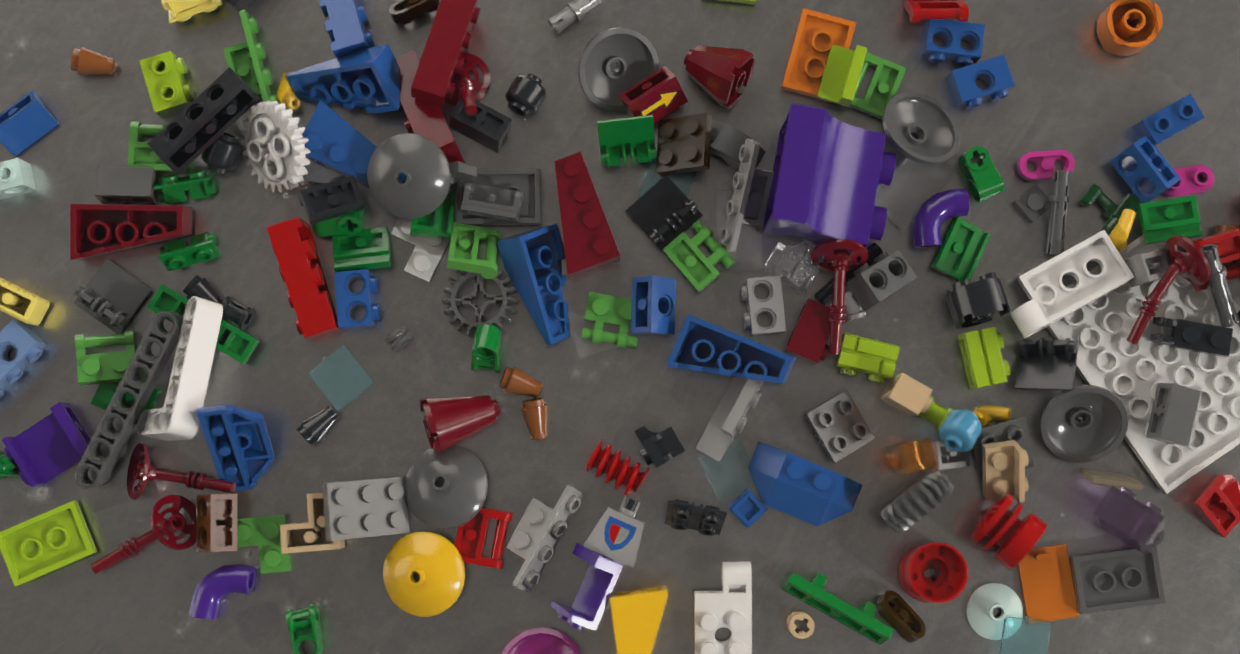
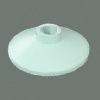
M988 583L978 587L970 595L966 605V616L971 628L978 635L990 640H1001L1011 636L1019 628L1023 618V606L1019 596L1008 586L1000 583ZM999 607L1002 613L999 617L995 618L993 616V609Z

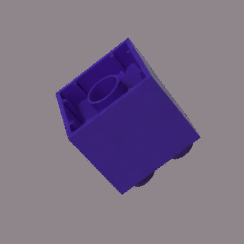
M792 103L779 130L773 165L774 176L767 201L762 236L819 245L834 239H849L857 241L866 247L869 239L881 241L886 225L887 208L875 206L878 184L890 186L896 164V153L884 151L886 134L846 124L832 117L827 112V109Z

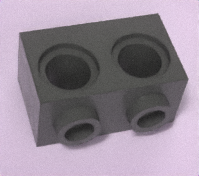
M900 250L895 251L891 255L887 251L872 260L875 265L870 267L868 263L864 264L853 272L856 277L847 282L865 311L917 278Z

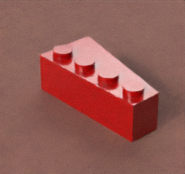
M300 217L267 226L266 229L272 248L279 263L280 275L288 289L287 298L292 309H295L297 315L295 325L299 335L303 334L304 338L311 340L342 330L338 328L336 309L310 225Z

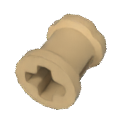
M794 611L788 615L786 619L787 629L794 637L805 639L812 635L815 624L807 613ZM805 618L804 624L806 628L804 630L799 628L795 631L797 627L794 624L795 620L802 621Z

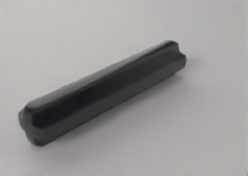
M872 243L867 248L868 260L866 263L869 266L873 263L872 260L883 253L881 247L876 243ZM860 256L857 257V264L861 260ZM855 270L846 272L845 287L848 285L847 282L856 277L853 273ZM834 278L815 293L814 296L819 303L826 305L833 298Z

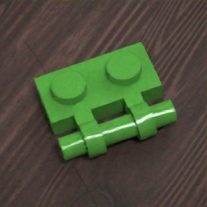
M698 220L691 226L697 234L695 237L690 239L685 232H682L663 251L697 291L701 292L720 275L714 267L716 263L720 261L728 269L735 261L729 255L730 252L726 250L725 245L721 246L714 238V232L709 226L705 227ZM702 243H705L713 252L708 258L698 249V246Z
M589 292L584 320L595 322L594 329L583 328L581 338L592 340V343L600 344V342L617 344L619 348H625V346L637 347L638 337L627 335L628 328H631L632 299ZM603 324L620 326L619 333L602 331Z

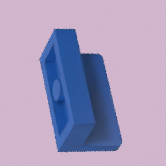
M34 90L0 113V143L14 156L58 125L57 120L43 106L41 98Z

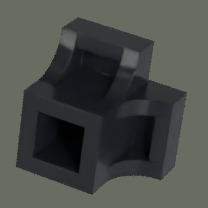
M642 426L634 431L644 448L640 453L648 466L653 463L654 467L657 468L685 451L672 427L662 432H652L645 426Z

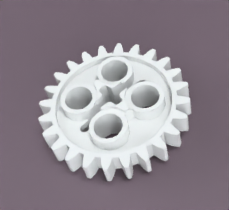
M266 101L251 106L252 111L246 112L248 119L242 120L246 129L240 130L245 136V140L240 142L246 146V150L242 154L249 158L246 165H252L253 167L251 175H258V183H264L265 189L272 188L273 192L280 191L281 193L298 188V183L304 182L302 175L308 174L304 165L310 164V161L305 157V154L310 153V150L305 148L304 145L309 140L302 137L305 128L297 126L299 117L292 118L293 110H286L285 104H278L277 101Z

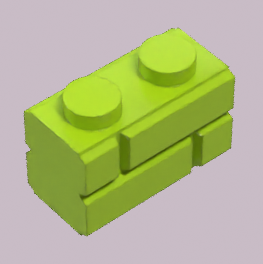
M996 327L958 335L970 389L1008 382L1007 376H1010V367L1008 361L1002 358L1001 349L1004 348V340L1001 332L996 331Z
M844 333L841 336L840 354L836 356L834 367L841 368V374L856 377L857 373L868 375V381L884 384V380H891L893 378L900 346Z

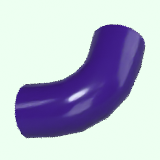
M950 189L935 193L921 205L914 219V248L942 245L941 225L943 222L951 217L967 216L969 213L967 189Z
M241 564L223 565L209 572L196 586L190 604L189 616L201 619H218L219 606L225 595L229 593L249 595L252 592L256 578L255 567Z

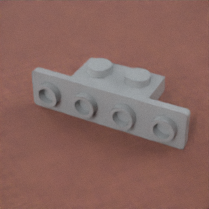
M746 138L745 144L741 146L739 151V160L741 162L739 170L733 178L734 192L732 200H729L726 213L728 218L726 226L722 228L720 234L722 246L725 245L726 250L733 253L736 252L742 223L762 226L774 172L771 170L755 168L760 143L750 138Z
M741 377L733 378L696 446L697 451L718 462L722 460L736 432L741 433L748 420L745 416L749 408L754 409L761 397L759 390L764 381Z
M567 485L554 509L532 498L506 545V548L525 559L512 584L513 586L530 592L538 583L540 574L546 563L552 558L554 548L559 539L565 534L574 512L579 509L584 493Z

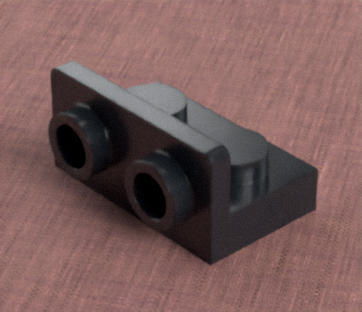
M354 175L349 177L338 176L330 182L320 185L318 183L309 184L300 190L299 202L301 206H304L311 225L365 209V202Z

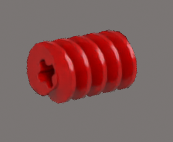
M601 439L587 462L586 471L590 472L596 467L595 477L599 478L605 473L606 484L615 479L614 489L618 490L624 485L625 496H628L633 491L636 492L650 469L646 468L640 473L641 463L636 462L633 466H630V456L621 461L622 451L617 450L615 453L610 454L612 445L608 444L602 449Z

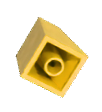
M666 585L611 593L609 598L617 654L652 653L668 597Z

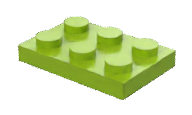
M77 500L0 532V550L15 587L98 552Z

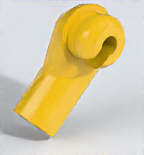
M282 73L276 97L280 104H285L286 110L292 109L293 113H295L301 107V102L293 93L292 87L286 78L288 73Z
M1124 209L1117 225L1109 234V238L1118 251L1126 247L1128 236L1137 215L1131 209Z
M982 405L973 413L977 415L983 428L994 420L1009 421L1011 408Z

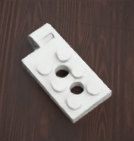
M1102 230L1019 276L1017 280L1030 301L1013 310L1010 316L1023 337L1027 338L1131 281L1135 276L1105 230ZM1091 261L1097 262L1101 267V273L1098 275L1090 274L1086 268L1087 263ZM1064 275H1072L1077 281V286L1075 288L1065 287L1062 283V277Z
M722 562V591H694V654H752L751 562ZM721 627H726L731 631L729 639L725 641H720L715 637L716 630Z

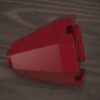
M698 45L693 50L690 49L687 52L684 65H686L685 70L687 74L719 105L730 109L742 96V93L737 91H739L742 85L744 87L748 85L755 59L752 58L753 53L744 49Z

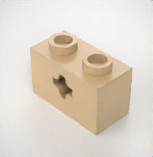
M900 373L893 375L879 400L908 417L919 415L920 412L925 413L930 406L932 398L929 396L932 389L910 376Z

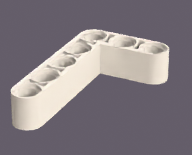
M195 296L191 297L188 301L164 408L144 410L141 413L137 423V433L139 435L164 441L192 439L196 435L200 423L196 411L199 408H203L223 314V306L221 304Z

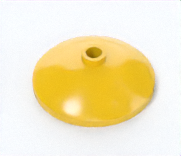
M418 531L400 538L390 548L383 566V580L389 597L401 610L414 616L430 617L446 611L457 601L464 586L465 568L459 551L447 538L430 531ZM414 572H418V573H419V575H420V580H419V581H416V580L414 579V576H413V575H414Z

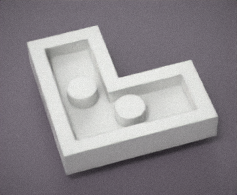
M399 217L391 234L415 246L404 271L431 283L450 240L444 236L432 238L410 235L412 218Z

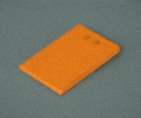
M1067 544L1031 549L1017 564L1026 623L1035 624L1079 617Z

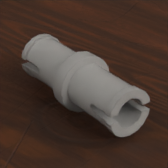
M569 1L566 4V8L548 19V23L552 27L561 21L553 29L556 34H559L573 22H580L583 19V15L597 5H600L602 1Z

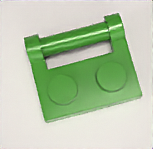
M867 52L853 101L848 108H854L882 119L886 105L897 93L906 67ZM867 67H875V72L864 99L856 98Z
M141 122L130 123L128 167L154 168L156 172H174L156 155L147 144L149 142H141L142 136H156L167 125H142Z
M453 222L446 268L479 273L486 279H494L498 273V266L496 264L497 241H500L502 238L501 232L496 229ZM479 240L485 241L487 244L485 260L477 259Z
M134 329L125 330V333L88 337H85V334L75 335L78 384L82 386L120 382L136 352ZM126 344V351L87 355V348Z

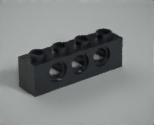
M229 67L147 144L169 168L179 175L260 98Z

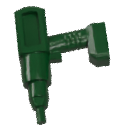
M1095 183L1090 186L1078 202L1083 207H1089L1096 201L1106 210L1103 215L1108 220L1101 231L1105 230L1108 236L1117 225L1124 209H1131L1137 212V205L1142 203L1136 195L1128 193L1117 206Z

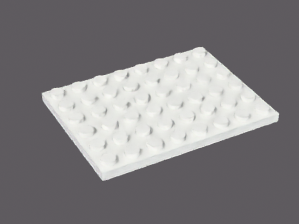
M1142 234L1118 252L1126 260L1139 254L1166 249V242L1144 245V234ZM1177 245L1178 251L1187 252L1184 248ZM1098 264L1088 272L1098 275L1101 273V267ZM1179 275L1176 276L1160 299L1162 303L1157 305L1158 311H1154L1156 313L1155 317L1182 319L1221 326L1210 286H1207V290L1196 292L1192 284ZM1159 280L1131 287L1130 282H1127L1051 324L1047 329L1055 340L1070 338L1071 341H1079L1075 369L1086 385H1095L1108 389L1121 400L1128 415V428L1124 439L1163 494H1167L1240 444V323L1226 327L1233 329L1229 357L1169 347L1170 345L1150 341L1151 334L1157 333L1171 336L1172 328L1160 327L1153 324L1152 316L1137 345L1132 344L1126 339L1141 312L1139 308L1140 306L1143 307L1142 302L1147 301L1145 296L1150 295ZM1073 281L1066 287L1075 288L1077 286V281ZM1234 302L1235 310L1238 313L1240 309ZM1158 383H1175L1201 391L1189 446L1172 445L1146 438Z

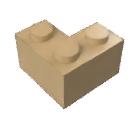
M323 492L307 494L308 522L280 525L282 554L334 550L345 547V540L326 541Z

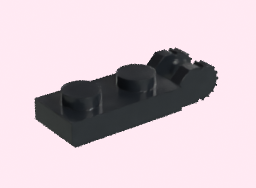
M1153 317V324L1160 327L1172 328L1171 336L1157 333L1151 334L1150 341L1170 345L1169 347L1229 357L1233 334L1232 328L1182 319Z

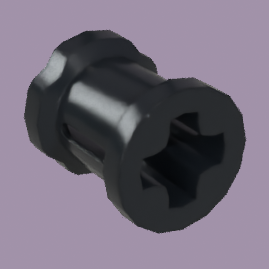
M228 295L221 304L223 306L222 319L226 318L236 323L239 329L244 330L251 322L255 309L251 306L248 308L234 301L235 298Z

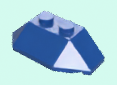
M231 405L197 409L196 413L219 479L235 482V491L252 489L256 481L275 458L263 414Z
M758 442L748 466L764 505L814 526L822 525L851 512L862 488V484L762 442Z

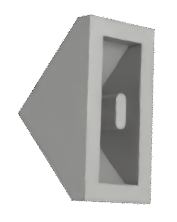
M1166 249L1139 254L1124 260L1135 276L1129 281L1131 287L1161 279L1170 266Z
M942 441L924 442L927 470L971 466L969 450L965 452L952 451Z

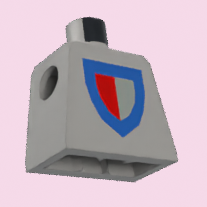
M625 496L619 511L608 507L583 547L633 568L644 527V522L634 518L641 502Z

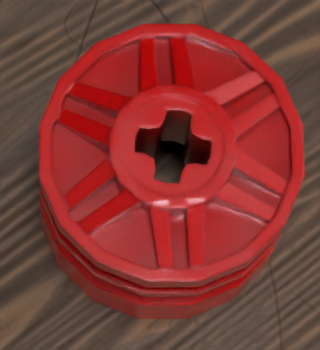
M1009 493L999 501L994 502L977 522L975 531L970 539L978 543L985 535L988 536L981 548L986 551L994 544L999 545L994 559L1006 569L1011 570L1035 546L1048 525L1034 513H1030L1022 520L1018 518L1024 505L1018 503L1009 510L1008 508L1014 501V497Z
M944 542L924 543L910 548L902 556L898 566V577L903 590L911 598L925 603H946L956 599L965 589L968 581V566L963 555L955 547ZM934 569V575L925 577L924 571Z

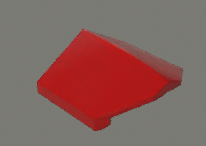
M1219 474L1194 503L1195 514L1223 538H1226L1240 521V485L1232 474Z

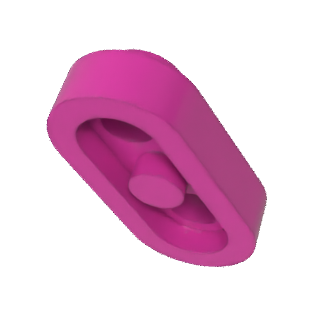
M1066 150L1028 152L1019 159L1017 171L1027 181L1052 180V170H1058L1054 167L1055 161L1061 163V170L1071 171L1072 173L1075 167V160ZM1027 163L1034 165V172H1030L1027 169Z
M1204 165L1175 168L1174 170L1181 180L1177 182L1176 187L1171 186L1160 195L1166 198L1201 194L1213 186L1214 174L1210 168ZM1198 174H1201L1204 177L1203 183L1198 181Z

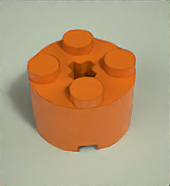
M1115 0L1100 14L1097 22V35L1103 45V49L1108 53L1120 56H1130L1140 52L1160 32L1163 24L1161 10L1155 2L1152 3L1150 0Z

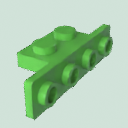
M241 10L239 13L247 42L223 48L228 68L230 67L259 98L262 97L263 102H278L276 95H271L269 85H273L270 71L268 68L265 69L262 59L266 58L264 47L261 42H257L255 33H259L257 21L254 16L250 17L246 10Z

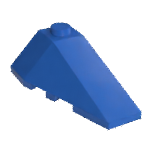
M389 44L365 48L286 75L296 97L302 101L319 103L321 100L326 105L329 102L343 104V108L352 109L356 106L366 108V112L370 113L395 111L400 107V67Z
M558 224L547 225L497 241L504 268L546 344L552 345L570 337L568 303L564 300L563 285H567L566 275H562V260L565 259V250Z

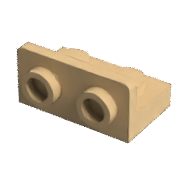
M1016 440L982 444V495L986 500L1003 498L1009 493L1014 496L1018 503L1025 502V492L1028 491L1025 467L1028 466L1029 460L1026 450H1023Z

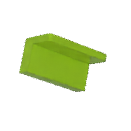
M833 45L830 49L817 97L849 107L854 98L868 48L857 45L854 50Z

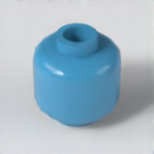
M966 409L953 410L942 424L939 436L949 450L965 452L973 448L982 431V426L977 415L972 411Z

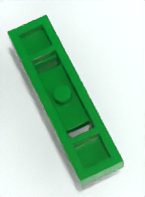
M161 284L147 308L156 314L159 312L175 311L184 317L189 299ZM166 317V320L172 322L169 317ZM221 319L215 348L246 365L260 341ZM228 331V338L224 342H220L225 332Z
M792 573L785 580L781 590L879 645L890 639L894 629L873 618L877 605L867 601L859 610L823 590L828 579L826 576L817 573L809 582Z

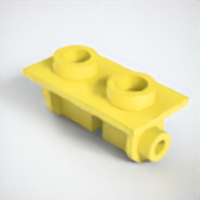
M161 0L165 11L168 10L170 23L176 21L184 22L195 14L211 12L222 5V0Z

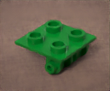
M653 115L597 121L602 165H607V167L621 165V158H623L624 165H627L626 157H631L632 164H635V156H637L638 163H650L652 159H657Z

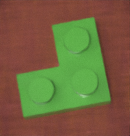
M287 514L237 519V547L259 545L261 574L291 571L290 553L282 554L280 525L288 524Z

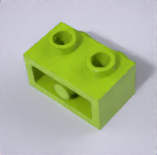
M172 51L139 60L154 112L161 118L181 113L195 99L190 83H186L184 74L187 73V68L182 57L179 58Z

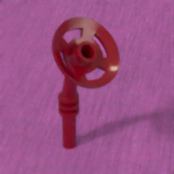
M463 53L462 57L467 59L466 65L463 64L460 74H455V90L452 99L447 98L446 101L456 106L458 101L462 99L467 114L473 115L477 112L475 100L480 102L486 96L490 88L491 76L487 65L482 59L474 54ZM476 65L483 72V82H479V73L474 67ZM470 70L474 72L475 80H472L469 73Z
M1174 235L1167 240L1165 248L1170 266L1150 295L1145 296L1147 301H1143V307L1140 306L1139 308L1141 312L1126 339L1128 342L1137 345L1151 316L1155 317L1156 313L1154 311H1158L1157 305L1162 303L1160 299L1177 275L1194 285H1204L1209 281L1211 271L1205 255L1197 245L1184 236ZM1177 245L1184 248L1189 253L1178 251ZM1197 265H1198V267H1199L1200 276L1197 275V273H1198Z
M849 239L825 241L817 245L811 253V260L816 267L824 271L834 272L833 304L830 305L831 311H829L831 316L829 317L831 322L829 353L834 355L840 354L842 323L846 322L844 318L846 316L845 310L847 309V306L844 305L846 272L860 268L868 260L867 248L863 244ZM835 249H847V250H851V252L848 253V252H846V251H844V250H836V251H833V250H835ZM824 254L823 263H820L819 258ZM860 256L861 260L857 264V257Z
M138 443L130 457L127 471V493L131 500H137L144 491L147 481L152 482L153 479L185 484L187 488L198 490L207 488L232 494L236 490L235 482L210 478L204 473L194 471L184 473L155 468V465L150 464L148 449L144 443Z
M168 495L156 502L151 511L152 530L137 538L132 537L130 541L126 540L125 545L119 544L118 549L90 564L91 569L97 574L123 558L129 559L130 554L132 556L136 555V551L138 553L141 552L142 547L157 539L164 546L173 550H185L192 547L196 543V506L190 500L180 495ZM172 503L171 507L164 509L161 513L158 512L163 505ZM181 508L185 509L189 514L192 524H186L184 516L180 513ZM171 512V516L165 519V514ZM182 531L179 536H175V532ZM187 534L190 535L187 541L177 544L178 540L184 538Z

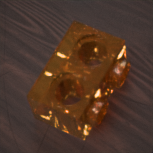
M918 438L887 446L888 453H884L886 465L889 470H893V474H906L937 466L930 438Z

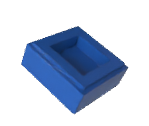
M748 488L728 506L729 510L747 528L768 510Z

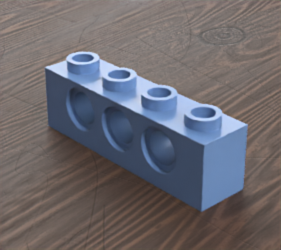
M12 319L0 332V398L3 396V390L9 383L16 382L23 375L22 370L28 363L36 361L42 355V349L47 345L28 325ZM14 347L16 349V357L11 361L8 354Z

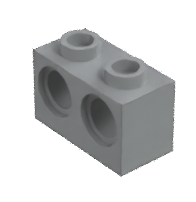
M781 275L747 278L745 286H741L742 303L747 302L748 313L743 314L744 329L750 330V337L785 333L786 325ZM756 286H764L768 290V298L764 300L756 298L754 288ZM765 313L769 315L771 325L767 328L759 326L756 320L758 314Z

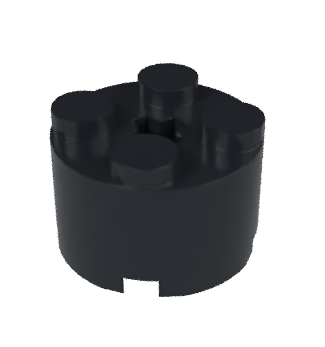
M995 272L979 277V281L969 283V280L956 282L952 285L953 289L948 290L945 295L957 329L961 325L963 328L980 325L992 321V317L997 312H999L1001 317L1011 311L1000 278H997Z

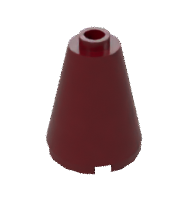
M489 395L437 397L419 400L420 411H425L426 414L423 424L434 454L440 453L496 423V416L500 415L496 399L491 400Z

